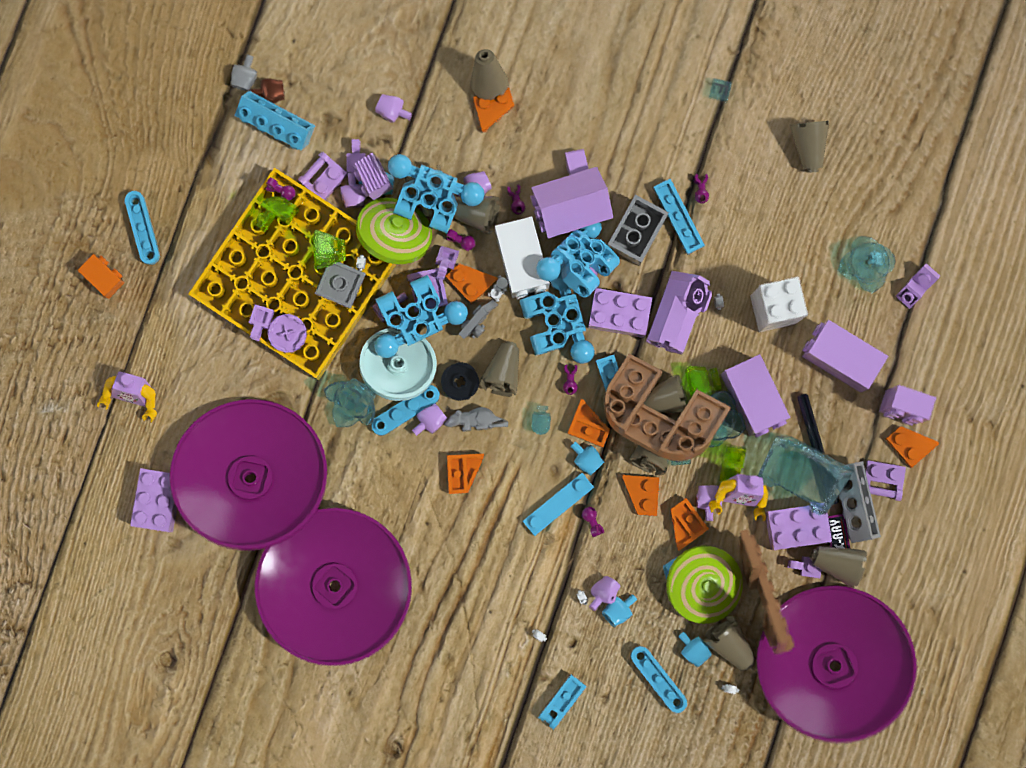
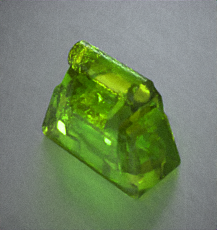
M315 230L313 237L314 268L321 269L332 266L340 261H346L345 240Z
M688 366L685 368L691 397L696 389L709 396L712 395L714 390H722L717 367L706 370L705 367ZM710 374L714 386H710L708 375Z

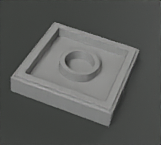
M330 258L315 291V295L351 309L366 273Z

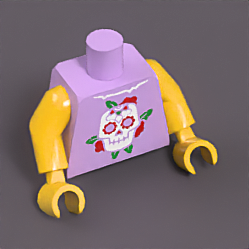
M118 371L117 376L109 377L105 381L102 396L97 403L98 408L103 403L106 405L105 410H107L111 403L110 397L146 407L147 410L143 414L142 419L145 421L149 416L152 423L157 416L156 410L153 409L155 408L156 393L144 378Z
M737 474L722 481L714 497L715 500L709 502L711 513H713L714 509H716L717 515L722 513L721 501L752 507L758 506L753 511L754 519L756 521L757 517L762 515V521L764 522L766 520L764 508H766L769 493L766 485L763 484V478Z

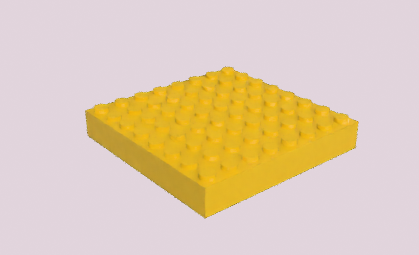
M274 167L188 295L248 335L251 334L254 326L249 323L255 304L274 310L271 322L276 317L285 314L297 316L303 321L307 331L305 343L299 350L292 353L278 351L271 345L268 339V329L265 328L262 329L259 342L319 381L397 264L379 260L366 251L357 237V221ZM270 177L275 179L283 187L286 185L292 186L295 189V197L292 200H284L280 193L267 191L265 188L267 187L268 179ZM360 255H364L366 264L362 272L366 273L351 309L315 295V291L330 258L359 270V268H356L357 258Z

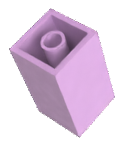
M597 167L531 187L533 195L530 198L533 207H535V218L539 221L541 232H545L548 239L613 218L608 189Z
M830 320L824 323L821 322L820 325L816 326L812 333L814 338L807 341L802 349L805 352L802 356L803 358L860 393L870 388L889 357Z
M760 354L720 374L749 436L755 434L757 438L770 432L768 428L771 426L774 430L787 424L786 419H789L790 416Z

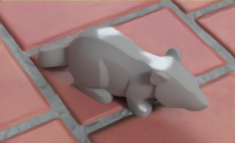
M478 407L470 412L462 413L460 410H457L444 425L447 427L462 425L464 426L462 431L467 432L471 431V427H476L478 431L495 427H508V421L497 417L488 408Z

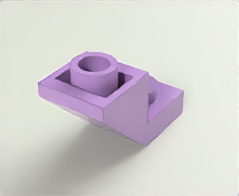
M584 149L565 152L569 175L588 169Z
M926 263L898 292L896 297L910 309L939 279L940 275Z

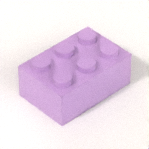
M596 288L588 328L644 338L647 332L652 298Z
M897 385L885 391L879 412L884 413L883 416L888 419L895 420V418L902 419V423L913 426V424L922 423L930 419L936 397Z
M140 468L130 526L173 532L177 506L172 496L170 473Z
M826 503L765 512L771 550L832 542Z

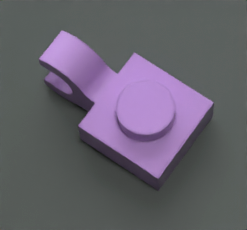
M352 139V153H347V173L354 172L356 169L353 164L366 157V153H360L359 139Z
M441 246L435 264L440 265L437 278L445 279L447 269H454L459 251Z
M254 305L249 323L254 325L250 334L251 339L260 341L262 329L269 328L274 310Z
M802 556V562L788 560L787 568L799 569L800 576L821 578V570L812 565L810 557Z

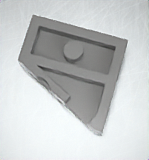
M492 300L484 306L479 305L472 313L474 315L471 320L467 319L461 325L462 330L459 335L463 339L470 336L472 331L487 318L486 316L499 304Z

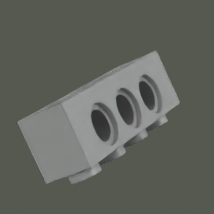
M863 461L834 467V478L838 485V495L842 502L843 516L846 519L847 534L851 543L881 537Z

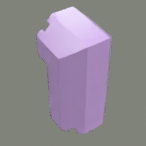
M671 271L646 342L658 348H665L668 352L682 355L695 319L700 315L698 313L705 312L709 306L712 293L707 287L710 286L709 281L700 275Z

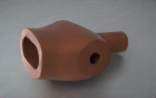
M262 79L260 89L249 90L272 103L285 100L283 80Z

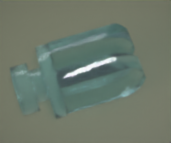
M537 405L538 411H533L531 427L536 434L542 435L550 429L551 413L546 412L548 406Z

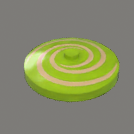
M381 198L365 205L356 222V233L366 251L377 259L391 264H409L419 260L426 254L432 241V229L429 227L428 219L418 208H415L410 220L393 213L398 199Z
M707 545L696 546L680 554L671 565L666 581L667 595L672 607L682 617L699 624L714 623L728 616L738 604L743 588L741 570L734 558L722 549Z

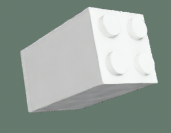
M528 217L495 226V235L512 298L516 297L517 300L528 297V294L531 293L536 295L546 292L549 289L550 282L540 279L536 271L537 264L543 259L533 218Z
M799 277L760 285L750 295L759 332L795 325L808 315Z

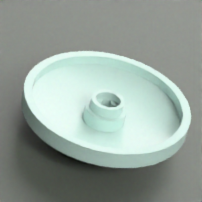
M387 328L372 335L362 348L359 360L362 379L372 392L382 398L393 401L415 398L426 391L434 379L437 366L435 352L430 343L423 339L410 346H407L405 343L399 346L397 353L393 357L382 358L376 353L374 348L376 339L382 334L395 336L401 333L400 330Z

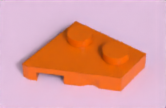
M507 88L502 96L500 94L493 100H484L477 96L473 97L482 133H485L504 114L514 108L510 88Z
M460 263L445 276L471 305L498 280L495 276Z
M581 399L567 434L603 448L610 429L586 402Z
M899 426L885 438L910 468L915 466L939 445V442L902 426Z
M484 453L447 455L449 494L469 493L483 461Z
M622 475L637 515L657 516L660 478Z
M687 498L670 509L678 551L709 530Z

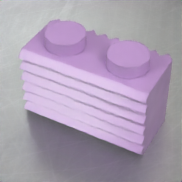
M370 153V155L353 164L356 169L354 175L359 182L362 181L363 186L361 189L366 197L370 196L375 200L393 189L380 160L374 153Z

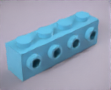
M251 91L241 96L235 116L240 118L242 122L250 123L257 127L259 131L267 132L276 140L284 141L293 149L300 151L309 144L315 125Z

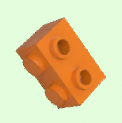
M93 254L77 271L103 296L110 299L125 283L121 280L123 275L115 268L111 270L107 266L109 262L103 256L97 257Z

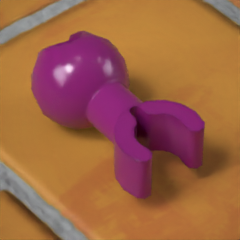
M698 174L695 175L694 179L698 185V190L694 197L701 204L709 200V193L705 190V184L708 181L707 174H705V180L702 183L698 179Z
M271 177L268 179L267 187L265 188L267 191L280 193L284 200H292L295 197V189L292 186L286 185L283 187Z
M517 185L516 195L510 190V187H507L508 194L513 200L511 211L516 215L522 214L526 206L519 197L521 192L520 185Z
M449 229L446 240L460 243L461 247L468 251L475 247V240L472 236L467 235L463 237L454 230Z
M567 364L564 366L567 381L563 384V391L568 395H573L578 389L577 383L574 381V375L578 369L577 365L574 366L572 374L568 371Z
M586 507L582 511V517L585 521L589 522L591 526L590 532L594 538L604 533V529L596 521V510L592 507Z

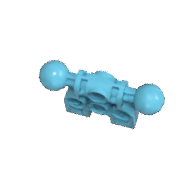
M402 154L394 155L388 161V170L393 177L401 179L410 176L415 178L404 183L393 212L399 216L411 220L416 206L421 204L425 208L434 210L429 227L448 233L458 206L453 193L460 195L462 201L468 206H477L484 199V189L478 183L460 184L457 182L458 178L445 174L440 170H435L422 164L420 168L412 165L410 159ZM439 177L441 179V183L434 184L431 178ZM412 187L417 193L411 195L407 192V188ZM431 194L435 200L427 201L425 195ZM449 201L453 207L445 208L443 202Z
M601 223L574 230L552 251L551 257L541 259L536 267L540 279L553 281L558 278L561 271L562 281L578 295L587 298L600 284L599 278L590 267L600 275L608 276L620 264V259L616 253L602 240L595 239L601 233Z
M560 271L558 278L550 281L552 287L559 290L561 298L547 291L523 298L519 302L524 319L544 315L545 323L549 328L546 332L530 337L535 356L564 348L569 336H572L574 344L570 350L571 357L577 363L586 364L594 357V347L584 338L583 332L586 331L577 296L572 294L570 287L562 281ZM547 297L554 300L553 305L550 307L543 305V300ZM568 311H576L578 314L577 318L569 320L566 316ZM551 316H557L559 318L558 324L550 325L548 319ZM556 334L564 336L562 343L557 344L554 342L553 338Z
M428 275L410 282L417 302L408 304L406 308H402L399 305L393 291L378 297L375 301L387 327L400 330L401 333L395 336L391 334L380 335L375 341V351L382 358H390L397 353L399 346L405 343L407 346H410L443 330L442 326L447 323L460 325L468 317L467 307L460 301H453L446 305L444 313L436 315L440 299ZM433 299L436 303L435 308L428 309L425 301ZM410 307L417 308L418 316H409L408 309ZM393 315H398L401 318V323L397 326L390 322V318ZM419 324L426 326L427 332L423 335L418 334L416 331V327Z

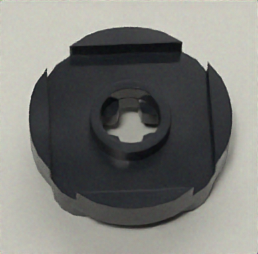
M459 362L452 364L444 370L441 384L443 391L449 398L455 401L469 400L476 394L479 388V377L471 365ZM460 376L464 377L465 385L458 387L455 379H459Z

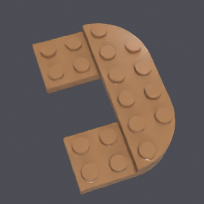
M628 354L609 383L605 394L604 411L611 427L626 439L668 460L684 461L702 454L710 446L712 439L728 415L731 407L696 389L678 420H672L644 405L645 400L658 382L663 371Z
M748 529L740 531L738 546L740 558L742 559V568L749 590L757 588L765 610L762 628L766 639L771 647H776L772 649L775 655L791 651L792 647H794L791 635H788L787 622L785 617L781 615L778 598L774 599V586L772 581L767 579L768 569L766 563L762 562L759 544L756 545L753 534H749Z

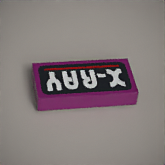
M843 514L828 516L832 542H829V547L850 549L846 521Z

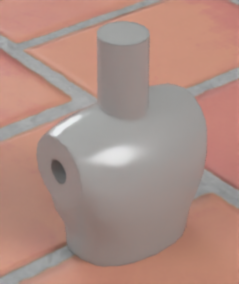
M246 55L243 65L233 66L230 86L244 91L250 90L257 78V71L250 68L253 56Z

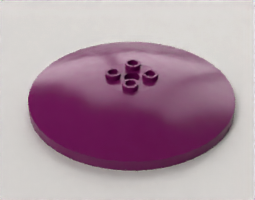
M247 399L233 401L203 414L181 437L173 454L170 468L172 496L185 522L207 541L234 550L250 551L272 547L297 534L317 512L327 485L325 452L315 431L296 412L280 404L265 400ZM249 474L256 476L255 481L252 483L245 481L246 476Z
M342 508L317 510L313 518L297 534L280 544L265 548L260 558L255 578V597L258 612L273 639L292 655L310 663L327 666H339L358 662L383 648L394 637L404 622L412 594V578L409 563L404 550L394 535L370 516ZM334 580L338 581L341 585L340 590L337 592L330 589V583Z
M823 586L809 589L795 595L781 605L780 612L782 617H785L788 627L787 632L793 639L794 647H792L791 651L775 655L772 649L776 647L769 645L763 631L757 651L759 682L766 700L779 718L795 731L812 739L828 743L858 742L877 735L890 726L907 706L915 686L917 674L913 642L905 625L895 612L878 598L861 590L844 586ZM831 662H838L841 668L839 671L834 672L830 669L829 664Z

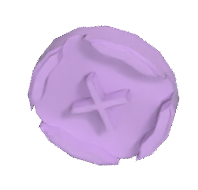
M291 314L276 317L268 328V339L271 345L284 353H292L299 350L307 337L303 321Z

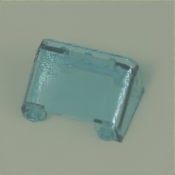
M785 435L776 436L757 476L763 478L764 485L771 488L772 486H780L809 502L811 511L817 515L827 514L850 479L853 470L806 443Z

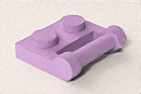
M322 151L319 154L318 160L297 180L308 190L326 200L347 177L348 173ZM327 163L329 166L313 184L309 183L308 181L321 166Z
M439 268L407 275L410 282L428 275L440 299L438 308L448 304L443 279L437 278ZM412 290L414 302L416 303V302H417V299H416V296H415V294H414V292H413V290ZM427 299L426 307L428 309L435 308V301ZM414 307L415 313H418L417 308Z
M866 461L865 472L870 493L901 501L906 467ZM870 482L896 485L895 491L872 487Z

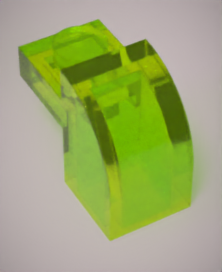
M270 197L260 204L266 211L259 214L256 219V226L265 233L275 217L289 225L299 209L295 204L283 197Z
M725 444L721 458L719 481H725L740 474L741 468L744 467L745 447Z

